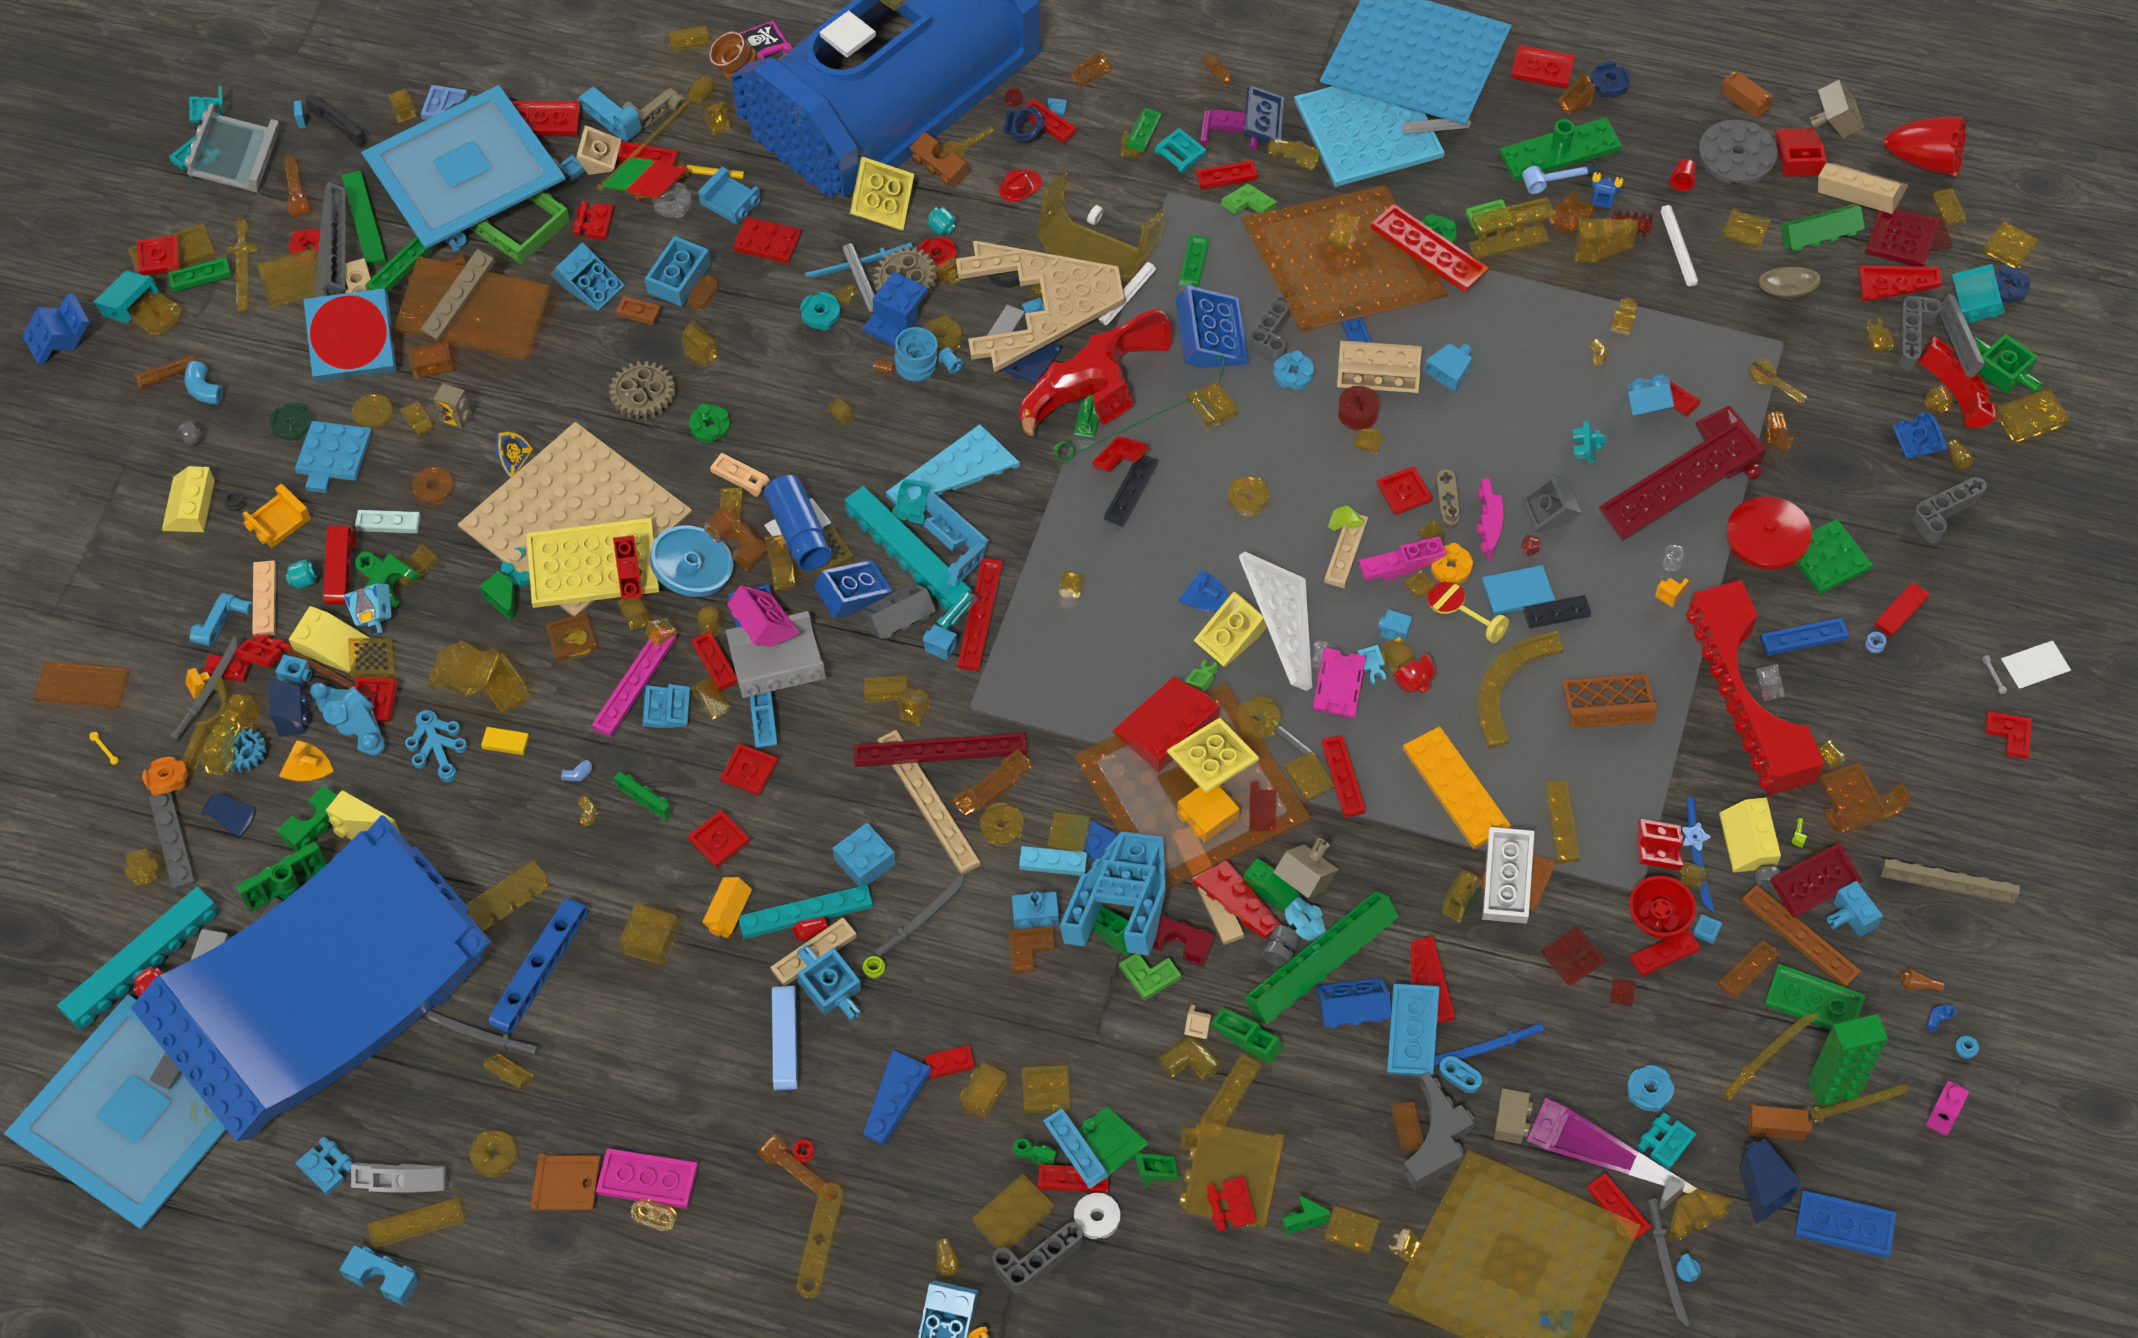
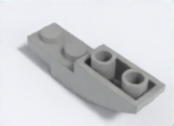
M353 1163L351 1165V1187L365 1188L373 1192L444 1191L445 1167L414 1164L395 1166Z

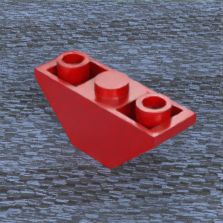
M634 535L613 537L621 600L643 597Z

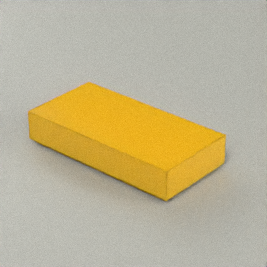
M487 727L481 747L486 750L524 755L529 734Z

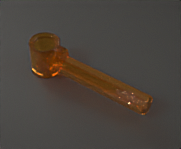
M287 155L284 158V164L290 191V197L287 200L290 217L310 214L307 197L302 195L296 158Z
M771 1134L757 1149L756 1152L762 1160L769 1165L780 1164L826 1202L834 1198L836 1191L786 1152V1144L775 1134Z

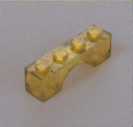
M233 694L198 754L206 774L226 775L234 761L233 744L238 730L242 727L251 729L260 715L252 695Z

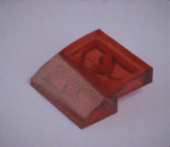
M1576 927L1541 951L1549 964L1569 986L1606 963L1594 943L1590 945L1579 927Z

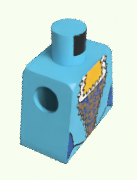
M373 584L345 594L344 599L355 625L368 626L370 636L382 634L380 622L391 618L389 585Z

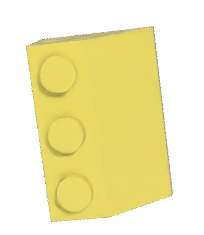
M188 466L173 477L162 526L163 531L204 532L215 482L209 467Z
M1767 798L1744 800L1719 813L1733 872L1758 870L1760 866L1772 867L1774 865L1777 867L1781 854Z

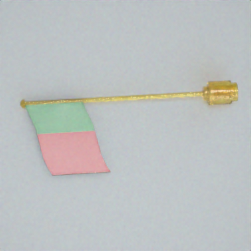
M707 75L699 77L687 89L689 98L601 184H597V190H617L644 198L659 199L688 171V168L674 167L634 157L691 101L701 103L713 91L715 87L714 81Z

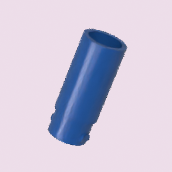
M785 475L774 479L766 486L764 496L788 550L792 553V557L796 560L800 569L812 571L821 568L830 560L831 548H829L825 540L826 536L800 479L793 475Z

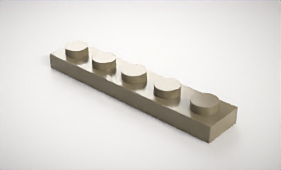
M478 249L421 328L423 333L437 341L441 340L495 263L494 258Z

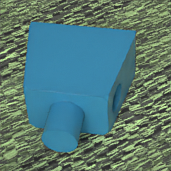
M1447 344L1426 360L1425 373L1456 392L1471 369L1472 358L1469 356L1472 353L1471 347L1463 344L1458 349L1452 344Z

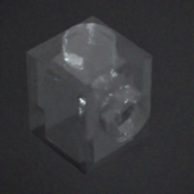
M1777 664L1756 669L1764 701L1785 697Z

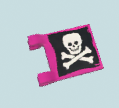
M774 21L739 33L759 54L760 60L775 52L782 50L783 54L792 49V46L786 42Z

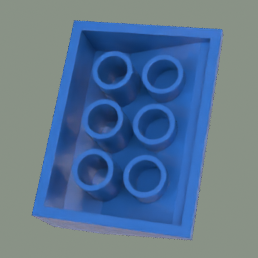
M1187 285L1175 299L1185 364L1201 368L1220 367L1224 360L1222 356L1220 359H1217V355L1220 354L1225 357L1223 366L1247 365L1249 359L1239 297Z

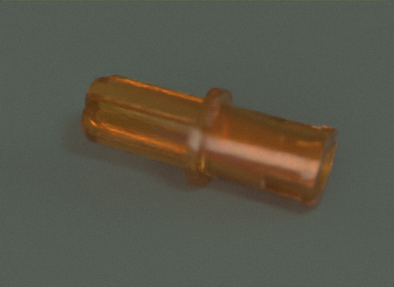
M1206 53L1205 56L1209 60L1203 56L1202 62L1210 69L1211 74L1216 75L1223 83L1230 82L1232 75L1224 68V64L1220 61L1218 62L1211 53Z

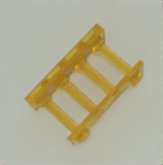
M1548 197L1472 215V222L1479 235L1478 240L1468 242L1473 257L1480 259L1549 242V237L1543 226V220L1554 217V210ZM1535 222L1533 227L1524 229L1525 224ZM1516 226V231L1505 233L1507 228ZM1497 231L1496 236L1487 238V233Z

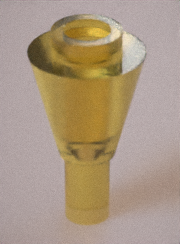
M1271 138L1267 148L1269 154L1272 157H1276L1295 149H1303L1304 143L1303 141L1291 142Z

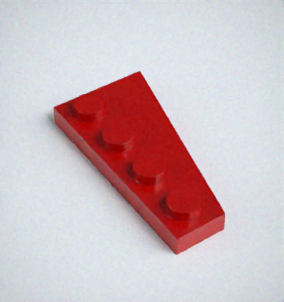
M1860 265L1858 270L1862 302L1940 288L1942 284L1940 267Z

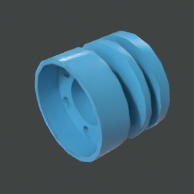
M911 327L901 331L897 336L894 364L897 373L904 379L914 382L923 381L934 374L937 366L938 344L932 332L925 328Z

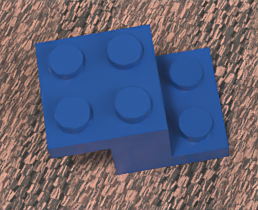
M894 271L873 297L874 314L864 325L863 332L895 347V341L900 332L914 327L919 321L917 306L928 293V288Z
M67 294L60 308L37 307L28 327L23 333V338L37 364H45L52 350L74 351L89 324V320L75 295Z

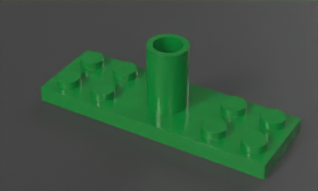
M1606 117L1578 126H1574L1567 119H1561L1556 122L1554 133L1502 147L1499 150V154L1515 182L1523 179L1522 173L1529 167L1538 166L1541 168L1542 173H1546L1621 151L1622 144Z

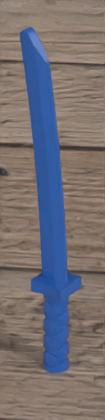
M1691 797L1686 799L1688 828H1692L1697 824L1695 798ZM1691 845L1702 903L1712 913L1714 908L1708 889L1701 850L1698 851Z
M1540 1022L1515 1033H1512L1510 1030L1506 1036L1482 1044L1435 1056L1434 1066L1440 1065L1441 1061L1448 1056L1464 1059L1509 1044L1511 1047H1514L1517 1041L1543 1032L1544 1027Z

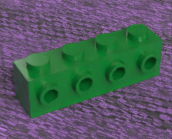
M1853 204L1780 224L1784 247L1792 249V251L1802 250L1804 246L1809 244L1810 246L1820 245L1822 241L1827 239L1828 241H1835L1845 234L1846 236H1853L1858 234V231L1865 229L1861 206Z

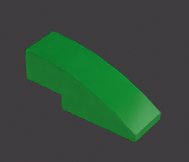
M1224 1007L1210 1023L1212 1028L1229 1041L1271 1065L1283 1049L1278 1037L1261 1030L1259 1024Z

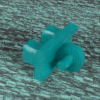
M1589 420L1583 421V427L1573 429L1575 443L1584 441V444L1574 446V455L1576 459L1587 458L1589 463L1595 462L1594 447L1596 450H1601V446L1607 443V437L1601 434L1600 430H1596L1595 434H1593V430L1590 429Z

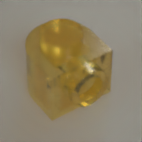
M1944 386L1930 389L1925 398L1926 408L1931 413L1945 412L1950 409L1953 403L1950 394Z

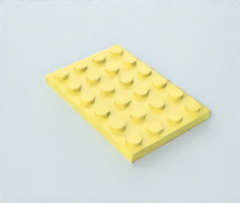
M651 518L526 533L533 608L621 597L613 537L634 535L640 566L642 594L659 592L658 579L654 575L649 562V555L654 542Z

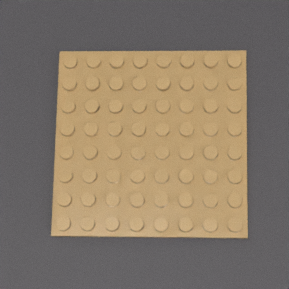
M574 422L458 523V527L500 560L511 563L514 569L520 573L522 571L529 572L526 533L651 518L655 540L663 531L680 524L692 513V509L578 423ZM515 548H523L525 550V556L521 558V552L519 550H514ZM594 600L560 604L559 606L576 618Z

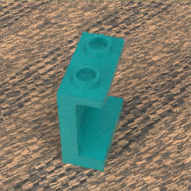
M1993 264L1952 274L1960 309L1967 323L2004 314Z
M125 271L94 301V304L104 317L128 323L132 317L126 309L145 291L157 294L159 290L155 286L156 282L150 276Z

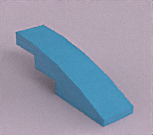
M771 691L750 696L756 748L777 746Z

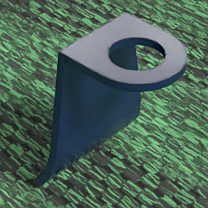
M215 793L204 805L201 815L209 814L229 832L240 837L252 823L256 808Z

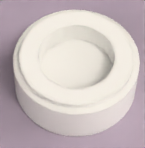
M1095 205L1088 215L1087 222L1096 225L1103 215V208Z

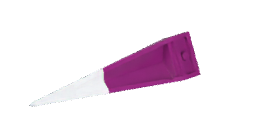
M1545 1098L1527 1141L1549 1151L1663 1186L1670 1179L1684 1184L1683 1192L1705 1199L1709 1198L1707 1194L1573 1110Z

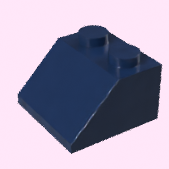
M274 678L269 679L270 717L279 737L305 734V725H308V715L305 712V707H308L307 695L302 693L300 686Z

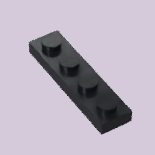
M1143 454L1141 459L1135 463L1133 462L1108 507L1104 520L1121 527L1124 526L1157 466V459Z

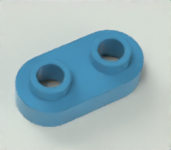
M1454 1056L1445 1057L1441 1061L1439 1072L1445 1080L1466 1093H1475L1480 1089L1482 1077L1477 1070ZM1452 1068L1454 1069V1072L1450 1073L1447 1071V1069ZM1470 1080V1081H1472L1474 1084H1473V1085H1468V1084L1466 1083V1081Z

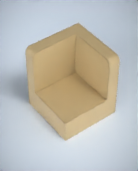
M1191 1005L1187 1015L1184 1034L1207 1039L1210 1031L1211 1015L1195 1012L1196 1006Z

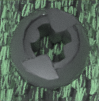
M186 421L178 426L177 434L180 439H183L185 446L197 445L202 439L203 435L200 429L196 428L194 421Z
M1774 865L1772 867L1760 866L1754 876L1756 885L1764 891H1776L1770 879L1781 874V871Z

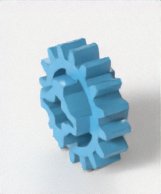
M242 727L241 732L233 729L234 734L232 735L226 733L227 739H221L222 746L218 747L220 753L218 756L226 768L230 767L233 772L238 768L240 773L243 772L244 768L251 771L252 765L258 767L257 761L264 760L263 753H267L266 743L260 733H255L253 728L247 732L245 727Z

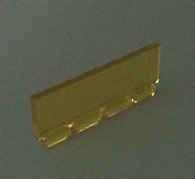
M533 860L467 903L466 906L470 910L467 914L483 932L495 924L492 918L494 915L498 920H501L513 912L512 903L519 908L533 899L529 892L532 891L537 896L548 889L549 886L546 883L548 877Z

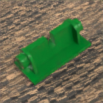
M1088 395L1084 401H1081L1074 435L1094 438L1098 416L1093 404V395Z

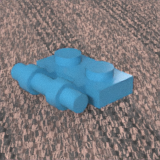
M322 1137L319 1140V1144L323 1147V1150L318 1153L314 1148H311L295 1164L328 1196L345 1180L340 1173L344 1169L351 1173V1165L353 1163L347 1154H343L338 1150V1145L334 1141H329L326 1137ZM330 1156L337 1161L333 1166L326 1161Z

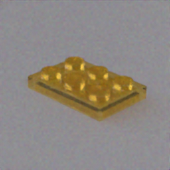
M2050 388L1996 406L1995 408L1997 417L2014 443L2067 425L2070 421V418Z
M1022 1174L971 1220L998 1249H1010L1053 1211L1055 1207Z

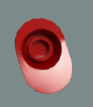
M1029 169L1012 170L1005 175L1004 180L1000 183L999 194L1008 202H1019L1041 188L1042 178L1037 172Z

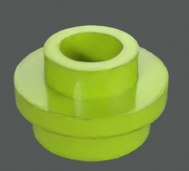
M871 956L864 961L863 971L870 978H878L885 971V963L881 958ZM872 966L878 967L876 970H871L870 968Z

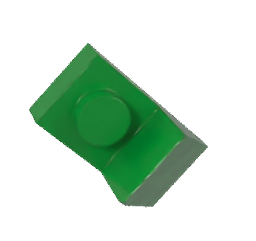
M1142 1153L1135 1155L1144 1187L1155 1180L1174 1182L1179 1178L1173 1156Z
M1299 1196L1298 1206L1301 1213L1292 1212L1287 1214L1285 1218H1282L1281 1227L1284 1235L1329 1223L1330 1213L1328 1209Z

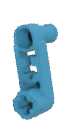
M221 593L205 624H196L191 628L190 641L209 647L214 646L230 613L234 610L249 615L252 612L253 603L237 599L234 595Z

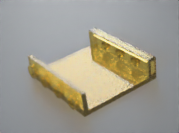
M1202 1118L1201 1124H1196L1194 1137L1198 1138L1196 1147L1192 1146L1189 1160L1193 1161L1192 1167L1187 1169L1184 1182L1188 1183L1186 1192L1182 1191L1179 1205L1183 1206V1213L1212 1219L1213 1212L1211 1204L1207 1202L1206 1196L1208 1193L1206 1186L1215 1184L1217 1192L1224 1191L1222 1182L1244 1176L1256 1218V1223L1247 1225V1227L1265 1230L1284 1143V1135L1275 1134L1274 1137L1207 1123V1119ZM1226 1200L1219 1201L1222 1213L1229 1212Z

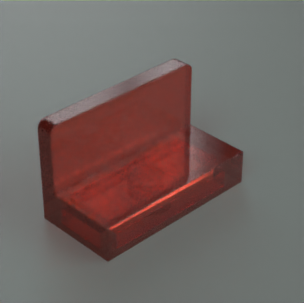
M1250 781L1249 831H1275L1276 791L1259 790V782Z

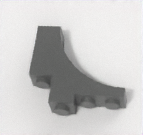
M1429 1072L1421 1076L1419 1086L1428 1103L1430 1129L1420 1149L1404 1162L1402 1169L1414 1190L1462 1163L1464 1151L1461 1145L1455 1141L1470 1134L1474 1126L1472 1114L1468 1110L1465 1111L1462 1105L1453 1109L1452 1100L1448 1096L1445 1097L1441 1091L1442 1088L1436 1078H1432Z

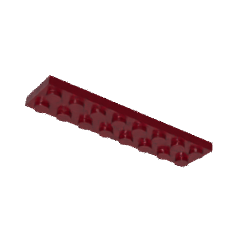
M1738 420L1599 506V511L1621 540L1624 541L1763 454V450Z

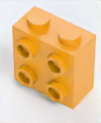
M1220 786L1207 793L1198 787L1177 802V815L1179 819L1184 823L1187 822L1194 836L1200 837L1204 843L1239 819L1240 808Z

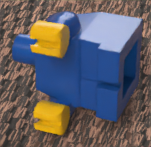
M1595 172L1592 177V187L1595 189L1592 205L1611 209L1614 194L1620 192L1623 178L1619 179L1617 177L1615 181H1612L1609 177L1601 179V174L1597 175V172Z

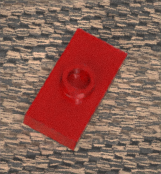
M1670 381L1674 407L1672 408L1688 417L1701 404L1700 400Z

